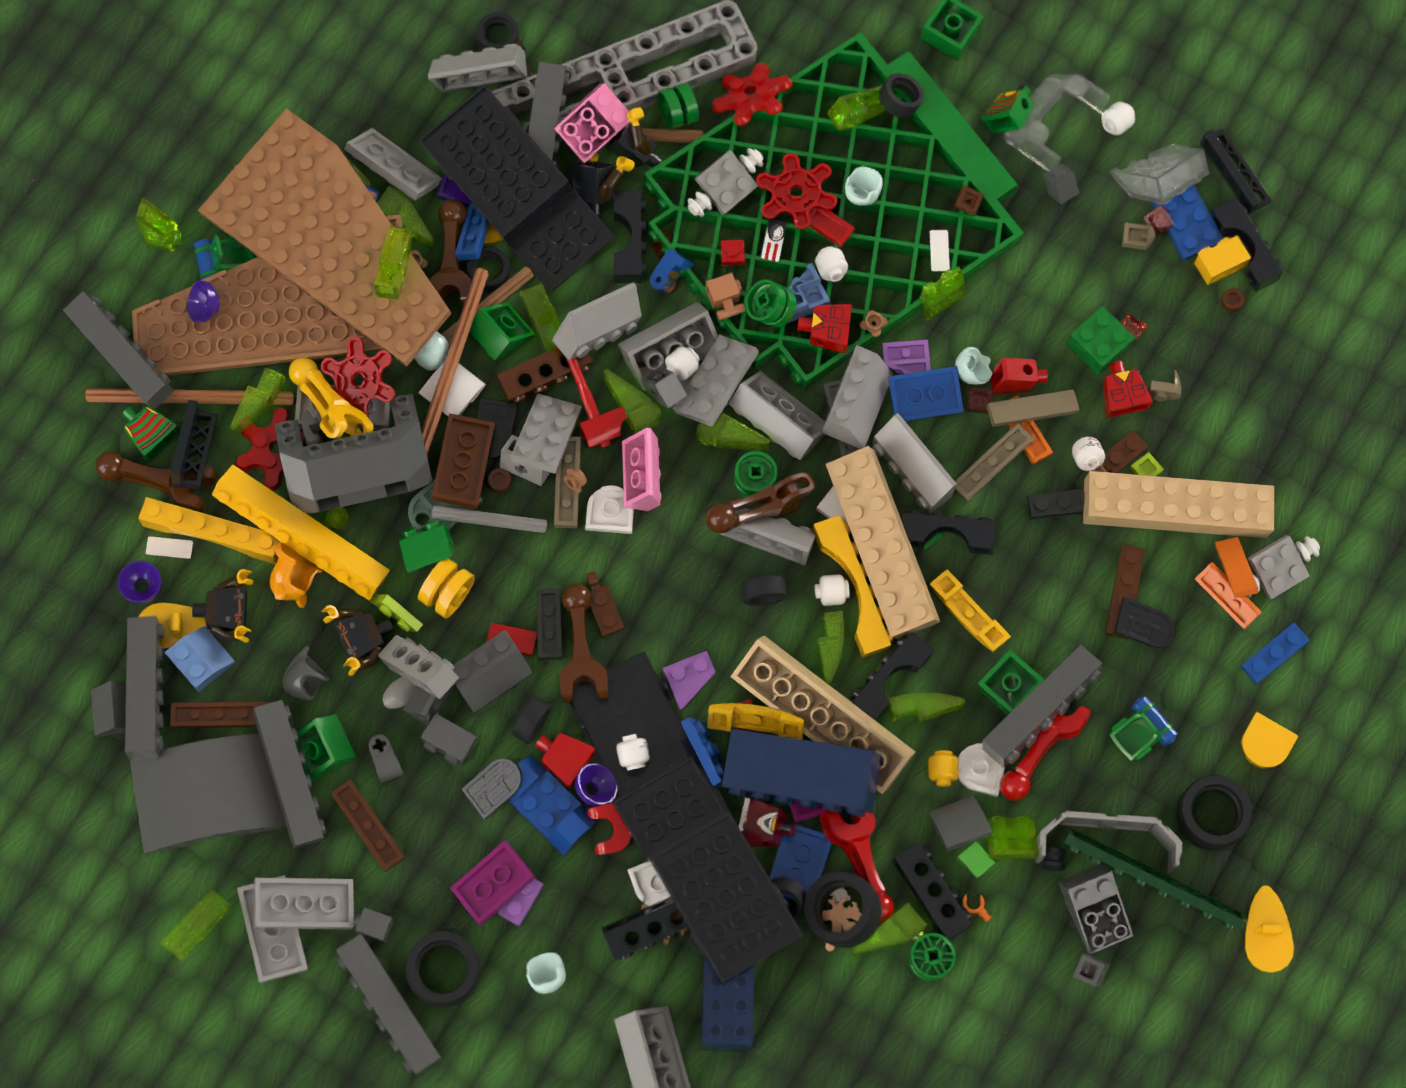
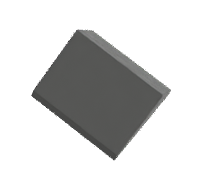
M109 681L91 689L95 737L125 733L126 682Z
M416 685L403 711L428 726L434 714L439 715L453 689V685L441 699Z

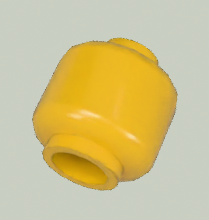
M935 751L934 755L928 758L929 779L936 782V786L939 787L951 786V782L959 778L958 757L953 755L952 751Z

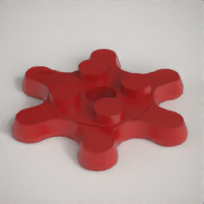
M764 63L757 64L753 72L743 78L728 74L723 77L722 86L729 92L713 100L712 110L715 113H722L727 110L736 111L734 122L738 126L749 123L751 116L758 111H765L771 115L778 114L783 107L775 99V96L779 92L790 89L792 81L786 75L768 78L770 69Z
M789 153L783 157L784 170L781 174L774 176L769 173H761L756 178V183L761 189L772 193L771 201L762 207V214L767 219H774L781 213H788L794 218V225L798 229L804 230L811 223L810 210L814 208L832 210L837 205V198L833 194L824 192L821 188V183L831 175L830 166L819 164L813 170H804L799 164V157L796 154ZM793 189H800L803 193L800 197L791 196L790 192Z
M354 336L347 342V357L343 361L325 358L321 363V370L324 374L330 375L334 379L333 390L345 399L349 405L361 410L369 418V404L373 399L377 398L382 402H390L395 397L393 387L386 385L382 380V373L392 363L393 357L386 350L379 351L374 357L366 356L362 339ZM358 374H361L365 380L358 387L355 384V378Z
M278 408L273 412L272 423L268 427L260 428L253 422H245L240 427L241 435L250 440L252 447L248 453L240 455L236 459V467L243 472L249 471L252 468L262 469L265 473L264 486L272 491L280 487L281 477L284 474L280 454L272 453L270 447L273 443H277L274 424L289 421L290 414L285 408ZM302 429L300 430V434H302L303 443L305 447L304 434Z

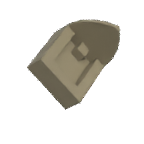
M1125 223L1122 247L1148 249L1156 237L1153 227L1150 224Z
M1176 370L1173 373L1172 383L1151 381L1147 389L1151 398L1156 401L1181 398V382Z

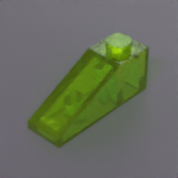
M882 86L839 97L827 113L838 131L855 127L886 111L879 100V90Z
M389 186L377 202L384 215L400 214L402 217L403 233L433 250L435 247L433 237L408 196L397 188L395 190Z
M142 198L136 222L146 245L174 252L175 245H178L181 239V231H179L176 222L147 199Z
M606 369L603 371V379L619 408H624L627 415L626 420L634 434L645 428H653L660 424L662 412L657 403L653 404L650 397L610 370Z
M722 412L712 427L700 423L696 432L700 442L707 446L711 444L718 448L768 451L771 443L770 439Z
M907 903L877 928L872 937L861 945L856 946L851 953L855 957L905 945L911 940L915 943L918 938L926 934L923 930L927 924L912 906Z

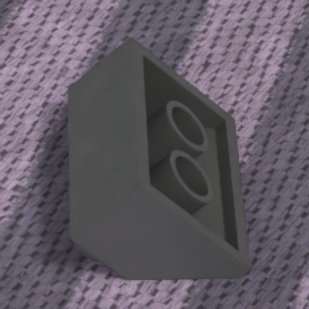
M505 630L453 665L455 667L453 672L459 677L454 686L474 714L533 674L519 649Z

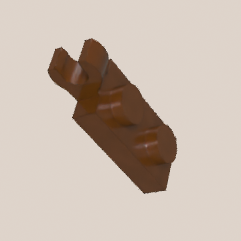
M1132 430L1105 453L1103 464L1094 471L1120 473L1145 452L1149 446Z
M595 571L586 574L592 596L590 608L602 638L624 630V625L608 585L600 587Z

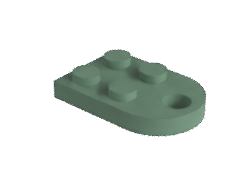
M434 480L433 483L425 487L411 500L408 516L412 527L420 529L425 527V525L417 524L416 519L420 515H426L429 517V521L434 520L431 518L433 506L474 510V508L431 500ZM481 497L479 499L478 506L483 503V499ZM445 520L448 529H451L458 523Z

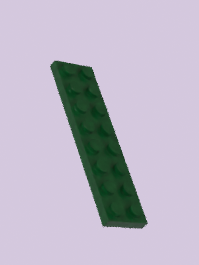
M1070 827L1068 828L1064 843L1068 845L1067 848L1077 854H1080L1082 851L1090 855L1089 859L1100 865L1104 862L1112 866L1111 870L1119 875L1124 876L1127 873L1134 877V882L1144 887L1149 884L1156 888L1155 892L1167 898L1171 895L1177 898L1178 903L1189 909L1194 906L1201 910V915L1211 920L1216 917L1223 921L1222 925L1234 931L1236 928L1243 931L1247 923L1243 912Z

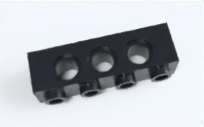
M918 842L895 856L892 862L938 934L951 940L970 928L972 925L970 922L972 920L971 915L965 907L961 908L956 901L959 898L952 887H947L944 882V873L938 866L935 867L930 860L932 858L930 851L926 846L922 847ZM918 865L925 867L927 875L918 876L914 871V867ZM936 886L940 891V895L932 897L928 893V887ZM944 906L950 907L953 911V916L950 918L944 917L941 913V908Z
M672 897L602 927L603 935L614 960L618 958L621 960L627 959L638 949H649L658 940L663 938L666 940L677 936L679 931L685 928L690 929L683 916L679 920L670 919V915L673 912L679 911ZM657 921L660 923V926L657 930H649L647 928L649 923ZM634 931L638 933L637 938L634 940H627L625 938L628 932Z

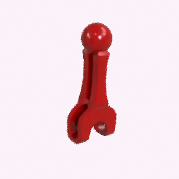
M1081 706L1073 715L1060 716L1058 714L1053 719V724L1050 728L1038 734L1033 746L1018 764L1016 770L1008 771L1002 776L1000 790L1003 796L1012 801L1025 798L1030 791V778L1043 756L1060 739H1071L1079 736L1090 718L1091 710Z
M613 803L593 807L587 811L590 819H606L613 826L612 837L610 840L597 844L595 854L603 855L620 852L628 845L632 835Z
M824 810L820 816V821L826 839L832 844L842 847L856 875L866 880L877 892L882 909L879 923L886 922L893 915L894 903L890 896L885 894V888L879 879L872 858L869 836L874 830L876 823L873 812L872 814L865 813V817L851 815L852 823L847 824L838 812Z

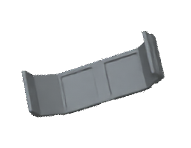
M1065 811L1061 813L1057 820L1055 818L1034 839L1036 863H1040L1046 856V837L1059 825L1150 832L1168 851V873H1172L1179 866L1182 856V841L1169 827H1164L1162 820H1158L1156 817L1116 815L1112 817L1102 813Z

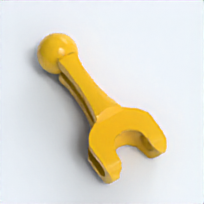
M298 358L290 364L289 377L291 381L300 386L299 389L316 406L322 418L319 426L329 438H341L344 432L350 436H356L362 433L357 427L359 424L363 426V433L373 432L374 426L367 415L349 405L345 399L332 389L312 359Z

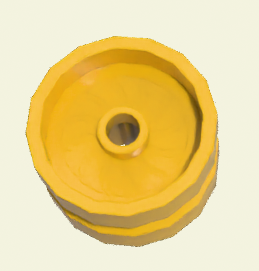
M449 558L441 560L423 583L418 594V601L427 607L435 605V612L445 619L449 618L468 595L474 583L475 575L466 569L458 571L457 563Z

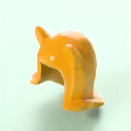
M279 542L275 545L274 549L279 558L270 576L272 593L277 600H295L299 608H304L307 602L306 592L312 584L315 574L322 573V570L284 543Z

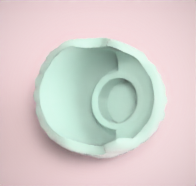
M869 167L856 168L846 181L845 193L850 202L860 206L873 204L880 195L883 186L882 177L875 169Z
M436 331L414 357L416 362L426 370H437L447 357L449 348L447 339Z
M975 347L963 349L955 362L958 377L961 381L968 384L978 385L988 382L992 376V371L989 369L990 358L982 355Z
M544 953L534 957L527 963V979L530 986L536 992L541 994L554 992L565 982V968L561 957L557 953Z

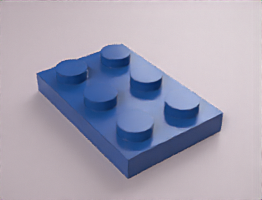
M1194 184L1153 201L1152 205L1157 214H1163V219L1167 221L1165 229L1183 261L1197 256L1198 252L1206 247L1213 248L1217 246V243L1224 239Z
M957 366L888 377L893 416L899 413L904 421L964 412Z
M689 717L681 721L712 785L724 788L722 787L725 765H723L720 759L722 753L718 745L712 743L709 737L711 731L707 728V724Z
M796 825L793 837L783 835L769 879L778 877L793 879L805 889L807 894L813 883L821 877L831 842L826 839L823 833ZM782 894L784 898L794 901L788 895Z

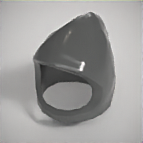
M308 646L290 662L282 679L284 690L292 697L302 700H313L321 685L330 680L328 674L307 655L310 650ZM305 681H308L310 685L308 690L303 687Z

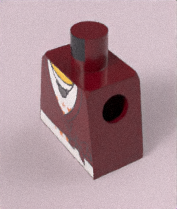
M745 797L738 827L751 848L779 847L782 835L793 837L796 830L795 822L786 821V813L780 808Z

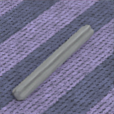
M433 506L431 510L432 519L544 533L547 530V521L543 519Z

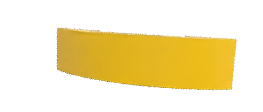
M948 569L930 583V587L953 616L990 651L994 652L1011 638L996 620L992 621L963 590V585Z
M725 703L709 706L707 728L731 732L732 727L802 740L804 720L774 708L752 704Z

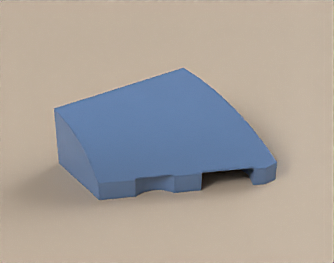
M812 263L806 266L807 270L799 278L796 276L790 287H788L796 297V310L788 323L799 319V317L812 314L814 306L831 305L821 284L820 277Z

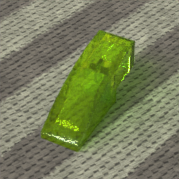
M389 227L378 260L379 270L374 282L376 297L399 300L409 261L413 229Z
M537 283L519 291L546 352L557 348L552 339L561 324L553 305L549 301L543 284Z
M265 368L258 387L247 386L230 426L234 434H239L252 425L271 406L286 381L283 374Z
M843 611L824 613L823 625L825 636L818 637L817 641L823 681L828 685H831L835 677L844 642Z
M912 693L888 698V710L892 721L915 714L918 723L962 709L965 705L964 698L940 693Z
M212 890L176 924L160 944L182 961L197 942L200 943L232 905Z

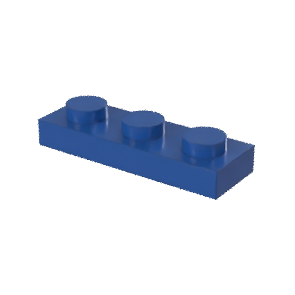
M474 204L469 206L455 252L457 260H477L482 251L490 222Z
M1293 623L1242 664L1240 668L1256 685L1310 640Z

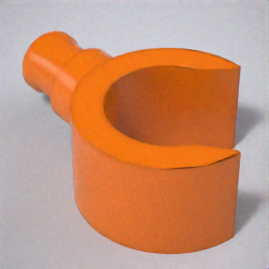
M982 895L979 897V908L970 909L966 903L967 896L963 897L961 906L962 908L965 907L970 915L977 914L986 923L992 918L984 908L985 902Z

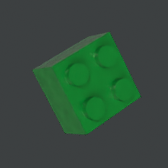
M942 0L923 26L921 40L954 60L959 61L980 31L984 16L958 0Z
M1102 306L1070 334L1067 345L1099 376L1111 363L1115 362L1131 347L1135 337Z
M1009 650L980 680L978 688L980 692L1008 716L1045 679L1012 650Z

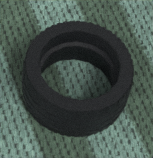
M1218 775L1203 777L1193 782L1181 795L1176 809V820L1182 835L1196 847L1211 851L1225 849L1235 844L1247 832L1252 819L1250 798L1243 787L1230 778ZM1204 791H1215L1229 798L1235 807L1237 816L1236 824L1231 831L1225 835L1216 836L1208 834L1198 827L1193 820L1191 812L1192 802L1197 795Z
M844 871L827 873L819 877L807 891L803 908L804 917L810 930L822 941L835 947L849 948L861 945L876 932L875 930L880 924L882 915L881 902L874 888L858 875ZM845 886L853 887L862 896V915L857 924L850 930L842 933L832 932L824 924L822 916L824 903L828 896L836 889Z
M438 931L422 937L412 947L406 961V977L412 991L421 1001L434 1007L445 1008L462 1003L474 992L480 979L481 967L476 950L467 939L453 932ZM442 945L451 946L459 950L465 957L468 966L467 975L462 985L456 990L444 994L436 993L426 988L419 974L420 962L425 953L434 947Z

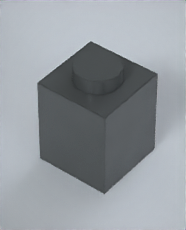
M1062 163L1043 174L1049 196L1058 203L1063 204L1080 194L1074 172Z
M364 907L362 913L358 912L354 926L358 935L362 934L364 937L385 944L394 921L390 916Z
M1082 954L1073 977L1094 987H1101L1110 964L1089 954Z

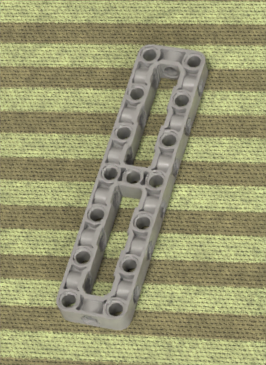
M729 0L722 1L561 64L566 66L565 73H569L568 86H563L562 95H567L600 82L601 84L605 83L619 100L622 98L628 100L624 103L621 102L628 111L638 107L644 109L658 103L657 93L659 90L669 87L673 89L675 85L685 82L691 89H694L728 74L750 67L756 60L757 45L736 3ZM724 14H730V15H732V16H731V17H725V16H723V15H724ZM686 29H687V30H690V31H692V32H690V33H684L683 30H686ZM719 34H722L727 46L714 51L712 49L689 58L687 62L674 67L671 65L651 73L647 78L634 83L629 82L625 71ZM648 45L651 48L644 49L642 46ZM746 50V51H749L750 53H749V54H743V53H741V51ZM604 61L610 62L609 65H603L601 63ZM706 66V67H709L710 69H709V70H702L701 67ZM537 74L494 90L492 93L514 115L531 109ZM611 80H618L619 83H617V84H612V83H610V81H611ZM666 82L669 85L661 86L660 83ZM522 93L528 94L527 97H520L519 95ZM580 102L565 107V110L559 112V117L564 119ZM530 121L524 123V126H522V128L527 132V134L529 130ZM556 132L555 139H559V142L563 141L561 136Z

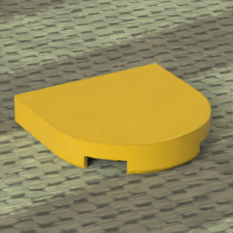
M1256 712L1242 736L1241 744L1245 757L1251 764L1259 768H1271L1281 764L1286 759L1298 735Z

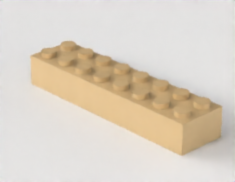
M867 446L827 463L826 467L891 637L898 640L903 635L908 636L911 632L915 633L939 623L940 619L908 540L875 450Z
M1089 471L1084 479L1085 504L1083 524L1268 538L1274 531V486Z
M766 636L756 640L731 675V678L770 708L778 709L803 719V733L814 742L871 750L882 756L876 788L881 794L889 789L915 754V751Z

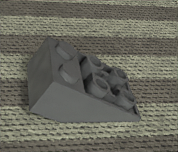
M1099 864L1059 881L1065 903L1088 954H1093L1133 937L1113 873L1105 865Z

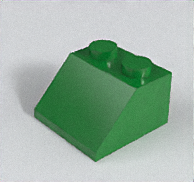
M508 302L481 308L474 316L470 328L473 338L483 346L487 354L494 360L510 356L536 335Z
M431 520L425 523V527L416 529V527L409 528L403 531V535L400 536L399 543L407 572L453 556L455 545L445 520Z
M336 714L315 718L297 733L298 742H295L297 750L303 753L305 765H302L304 773L309 774L311 782L342 768L356 757Z

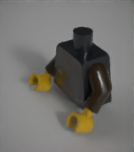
M640 107L634 108L627 113V119L630 123L612 137L606 149L618 157L624 156L634 161L635 167L647 164L654 168L660 164L662 158L653 153L657 145L643 134L642 125H639L638 120L644 118L642 109Z
M595 153L585 163L582 161L571 163V181L574 190L588 203V206L596 215L602 214L601 203L612 201L615 186L623 176V170L626 172L631 171L634 168V161L624 156L618 157L616 161L617 168L615 169V165L597 162L599 154Z
M241 569L236 576L213 587L212 591H208L206 603H193L192 617H206L207 629L224 642L239 640L244 643L249 642V639L244 637L246 632H251V630L246 627L248 592L246 586L243 585L253 584V580L246 579L247 575L251 574L252 571Z
M332 605L325 607L321 612H327L330 616L325 617L323 620L325 623H329L333 619L336 620L333 623L348 656L343 667H352L348 675L353 676L357 670L360 671L373 667L379 659L378 654L385 648L382 636L394 631L389 618L375 623L372 614L365 611L336 609Z

